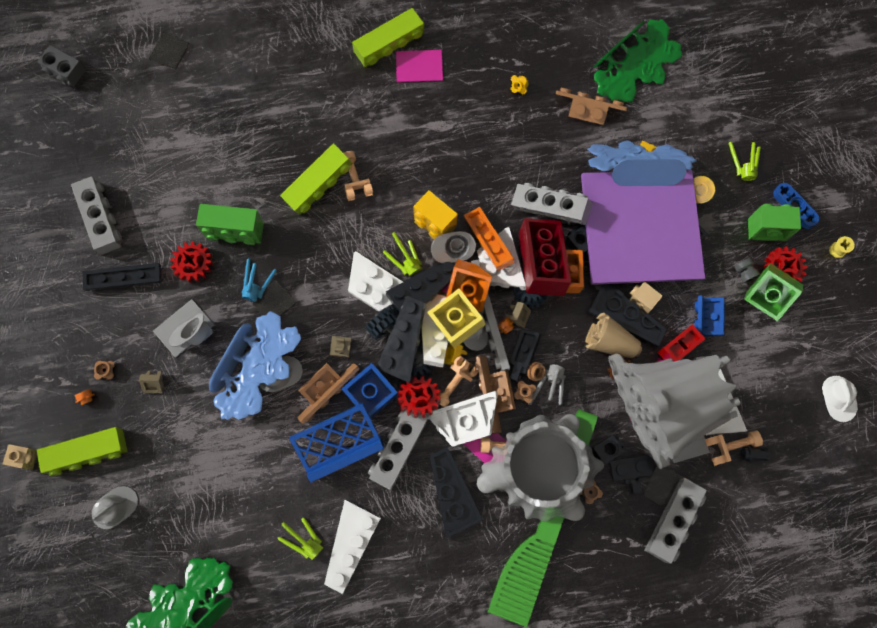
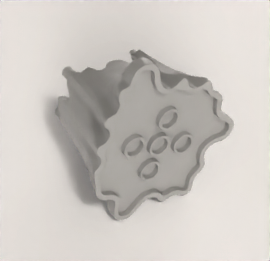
M618 353L609 356V363L612 375L618 386V393L625 403V410L632 421L634 430L642 445L651 452L656 465L660 469L669 466L670 458H677L681 450L731 419L738 417L736 410L730 411L740 405V400L737 397L731 400L728 399V395L735 389L736 385L723 381L718 374V371L724 365L730 363L728 356L719 358L717 355L698 360L684 359L679 361H673L670 358L660 362L645 364L627 363Z
M567 414L557 421H551L544 415H538L531 420L521 423L520 429L517 432L507 433V441L504 446H494L492 448L493 458L482 465V474L477 479V487L481 492L487 494L497 490L506 491L509 495L508 504L510 506L520 505L524 509L526 519L537 518L547 522L560 516L572 521H578L585 515V508L581 503L580 494L582 490L593 486L595 475L604 468V463L595 458L591 447L585 445L577 437L580 423L575 415Z

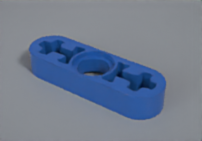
M781 183L774 189V198L781 205H792V202L800 204V213L805 211V213L800 215L803 228L811 229L819 222V215L791 185ZM785 190L786 193L782 195L780 192ZM808 217H810V218L812 219V220L809 221V222L806 221V219H807Z

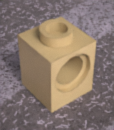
M643 282L641 286L636 285L630 292L633 296L629 300L639 306L638 308L647 314L661 299L662 295L646 282Z
M9 444L3 465L33 470L37 458V450Z

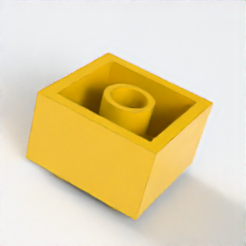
M428 190L414 205V222L420 228H425L429 231V235L433 239L439 235L451 233L457 227L458 214L431 191Z

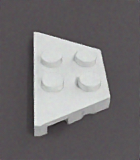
M506 227L498 235L514 258L515 263L497 272L486 252L481 247L477 250L480 265L483 270L492 276L490 286L498 285L504 288L513 286L520 287V290H526L509 227Z
M355 251L348 292L376 311L381 312L392 305L386 296V291L401 284L403 281Z
M493 391L435 410L433 415L425 413V416L446 437V440L452 447L490 436L492 433L498 393Z

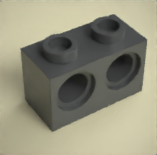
M51 45L48 46L37 61L42 67L41 71L50 77L53 75L62 84L66 85L68 83L73 87L86 71L78 60Z

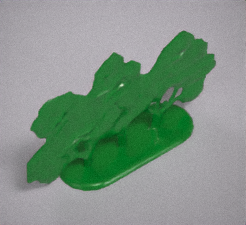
M663 19L659 21L649 20L646 33L639 34L637 30L644 24L643 20L594 65L593 68H597L605 60L609 62L606 71L599 70L594 74V80L598 84V94L608 96L612 101L632 102L636 94L635 80L637 78H640L644 83H651L652 81L657 84L664 83L666 73L662 68V63H674L681 58L682 51L680 43L673 40L668 41L670 27ZM634 34L638 44L628 48L624 42ZM621 46L627 53V57L623 61H615L612 53ZM612 65H615V67L617 68L616 76H613L611 69L614 68Z
M201 558L191 559L185 571V587L179 589L176 584H169L166 587L153 585L149 595L152 611L139 612L128 621L126 628H186L188 626L191 628H210L229 609L233 602V599L229 597L220 600L214 605L217 594H225L232 589L233 581L228 575L230 565H227L226 562L219 564L215 558L204 560ZM214 587L218 588L216 593L214 592ZM207 589L211 590L212 597L209 598L210 602H207L205 598V591ZM203 600L205 604L201 605L199 601ZM206 607L208 612L195 624L192 620V614L196 609Z

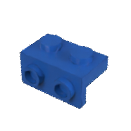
M698 295V301H695V312L698 313V320H695L696 329L704 337L725 336V298H704L703 295Z

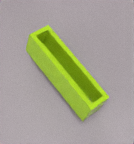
M411 8L353 41L354 53L364 67L373 65L380 58L389 56L394 50L406 46L413 39L420 38L424 34V23L414 9Z
M333 143L280 196L295 212L301 215L310 209L311 204L315 200H319L324 195V191L328 187L335 185L337 179L342 174L347 173L353 163Z
M118 427L37 449L40 472L49 474L50 477L60 475L66 469H69V471L81 469L82 465L87 463L89 465L99 464L102 462L101 459L104 458L116 459L121 457L122 453L127 452L123 429Z

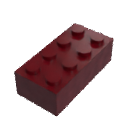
M524 218L519 230V239L527 294L564 296L571 284V277L561 221Z

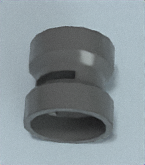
M752 258L746 259L734 266L741 275L742 283L749 282L761 275L758 269H755Z

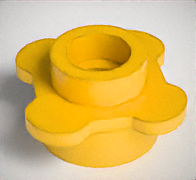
M513 75L511 77V91L513 93H527V78Z

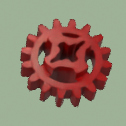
M194 241L191 242V245L184 242L183 248L177 246L179 251H173L172 253L175 255V258L170 259L173 263L170 267L175 271L174 274L177 277L180 276L182 281H185L187 278L189 283H192L193 279L199 282L200 276L206 278L204 273H210L211 270L208 266L213 265L212 261H210L213 257L207 247L204 248L201 243L196 245ZM188 258L194 261L193 263L195 264V266H193V264L190 263Z
M785 246L783 249L778 247L775 251L770 252L769 256L764 260L767 264L763 268L765 269L771 263L801 282L802 278L806 276L804 270L808 266L803 265L806 259H800L801 252L795 254V248L789 251L788 247Z
M424 376L420 380L414 377L412 384L406 382L407 385L401 384V390L398 391V397H400L398 398V404H401L402 411L407 409V416L413 413L416 419L418 414L425 418V413L433 415L432 409H438V403L441 402V397H439L441 391L437 390V383L431 384V378L425 381Z

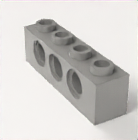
M91 176L71 184L93 250L99 255H103L121 248L120 240H122L120 232L115 229L114 224H116V220L108 210L110 204L107 198L103 196L102 192L105 190L100 181L97 182ZM104 229H107L104 234H101Z
M524 183V185L517 184L511 204L516 210L584 225L587 224L593 204L587 195L581 193L571 195L570 192L565 190L556 192L546 186L536 188L535 185L530 183ZM538 195L537 200L532 202V198ZM555 199V203L549 206V202ZM573 203L572 208L566 210L567 205Z
M407 409L400 411L396 419L399 422L396 428H391L387 436L390 440L384 446V449L379 451L377 456L380 458L377 464L373 463L368 472L370 480L389 490H392L428 422V418H422L421 414H418L417 419L414 418L413 413L407 416ZM405 425L411 426V434L403 435L401 433L402 427ZM401 443L403 445L402 451L394 453L392 451L393 444ZM387 460L393 462V468L390 471H384L382 468L383 463Z
M686 478L679 479L644 551L665 563L672 564L673 561L675 562L680 554L678 549L681 543H684L688 538L689 532L687 530L690 524L693 525L698 516L696 512L699 506L701 507L706 500L705 493L707 490ZM684 498H687L690 502L688 509H685L682 505ZM675 516L681 519L679 527L674 525L673 520ZM667 534L672 537V543L669 546L664 540Z

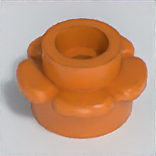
M508 317L503 319L498 324L499 332H504L505 334L510 332L514 328L512 325L514 321Z
M90 389L75 395L77 400L75 403L80 402L81 405L91 402L93 401L92 396L95 394H92Z

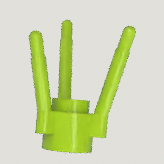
M729 142L737 168V176H741V179L744 181L757 179L761 147H757L755 155L756 143H752L750 163L743 164L741 168L733 143Z
M393 232L392 235L406 257V260L403 262L404 266L387 251L384 250L383 254L400 268L404 275L408 274L411 277L422 270V263L418 259L412 241H408L413 257H410L397 234Z
M302 518V522L313 540L310 538L307 542L283 522L282 526L303 544V549L282 537H278V540L301 553L306 559L309 557L313 560L323 547L320 545L322 541L316 536L307 520Z

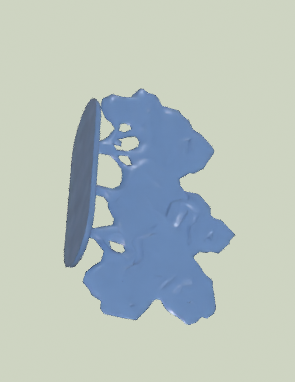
M628 140L619 143V148L617 149L599 144L591 145L587 149L592 154L597 155V157L588 160L590 167H596L602 171L614 168L612 179L621 186L675 185L685 177L686 170L693 168L692 163L696 162L686 152L668 144L657 147L653 152L646 151L645 147L634 145L633 142Z
M269 311L267 315L257 318L256 335L252 336L253 327L250 323H245L238 329L209 382V390L212 393L219 392L226 385V391L216 395L213 400L214 406L221 410V419L228 420L234 417L239 420L248 415L261 412L263 398L258 386L261 383L270 385L275 383L277 379L289 378V364L282 359V355L294 351L300 342L301 336L298 333L297 327H286L282 330L280 316ZM256 338H260V339H261L260 342H257V341H254V340H255ZM249 344V346L251 347L250 351H248L244 356H242ZM238 362H241L243 365L241 372L231 377ZM231 381L237 386L235 393L230 388L232 386ZM227 391L230 393L229 397L226 396Z

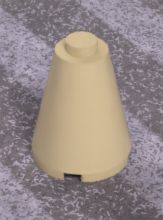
M601 313L597 317L599 319L598 323L591 325L586 337V343L589 344L586 345V348L612 355L618 353L622 357L630 359L640 355L642 351L641 342L609 315Z

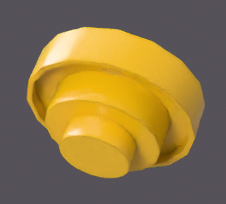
M706 176L693 178L696 203L709 201L715 193L714 182Z

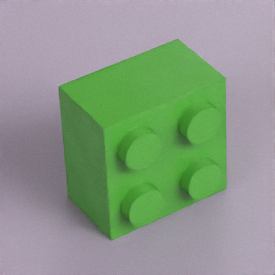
M763 204L748 218L749 240L787 241L801 229L800 207H792L789 204L782 206Z
M770 263L746 292L744 300L778 321L803 292V284Z

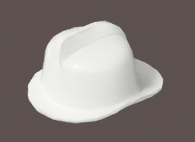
M840 376L827 378L823 383L822 390L829 414L839 422L852 420L858 410L856 387L853 383Z

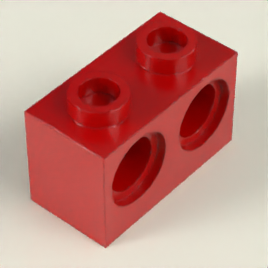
M692 324L657 353L664 360L671 358L673 361H679L703 342L705 338Z

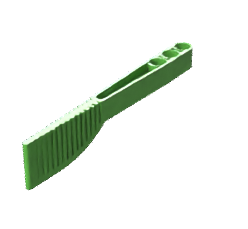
M578 409L575 415L580 423L577 437L585 445L589 446L598 416ZM555 517L547 522L540 520L536 533L527 538L512 553L500 574L488 613L527 627L564 517Z

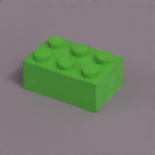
M200 204L196 226L205 238L210 241L222 239L229 243L241 241L248 245H254L255 243H261L264 221L257 209Z

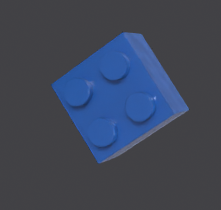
M372 363L342 388L343 392L355 406L361 403L364 404L371 419L398 397V392Z

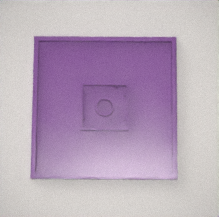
M686 170L685 177L679 183L671 186H621L612 179V172L581 174L582 192L593 203L586 224L591 285L705 279L692 170Z

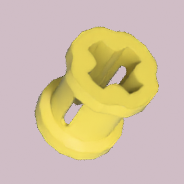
M841 237L829 247L830 254L835 258H842L846 253L854 249V242L849 237Z

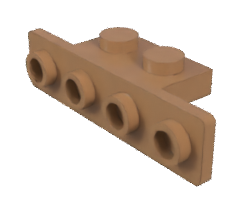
M561 88L560 91L556 90L557 95L573 98L569 117L604 125L609 107L627 110V107L623 106L624 102L614 100L613 103L606 102L607 98L599 96L592 99L588 98L589 94L578 92V95L571 94V90Z
M479 355L476 356L477 362L475 363L476 370L480 376L479 387L483 395L493 391L498 393L492 433H501L498 413L516 409L509 373L504 370L490 374L487 357Z
M326 363L298 390L311 403L297 417L302 424L311 421L319 408H324L334 394L336 395L342 391L343 385L348 380L351 381L357 376V371L360 368L353 363L339 376Z

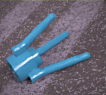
M248 258L242 298L256 302L257 298L262 299L263 292L277 270L274 269L259 290V286L253 284L257 264L253 263L249 278L251 260Z

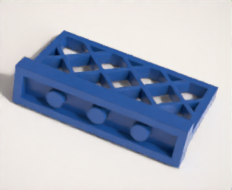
M363 403L289 437L307 472L310 483L384 449L383 440L378 434ZM359 410L362 411L364 415L362 423L351 420L353 413ZM338 420L347 422L344 432L334 429V422ZM349 423L360 427L357 436L346 433ZM363 428L371 430L374 435L369 439L360 437ZM316 430H327L326 440L315 437ZM331 432L342 435L339 444L328 441ZM345 436L355 439L353 446L349 448L342 446ZM304 437L310 439L308 447L304 448L299 446L296 440ZM313 440L324 444L321 453L310 449ZM326 445L337 448L336 453L332 456L323 454ZM308 453L319 456L317 463L309 466L306 460Z

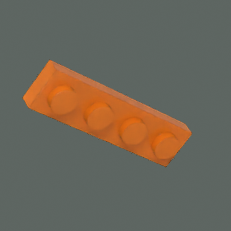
M480 207L464 215L465 221L497 272L515 263L514 258Z

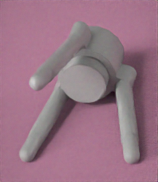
M550 365L549 370H546L544 378L540 381L532 395V402L528 403V405L533 403L547 378L552 383L548 398L550 401L553 399L556 384L560 382L558 404L562 405L566 377L564 375L565 368L559 365Z

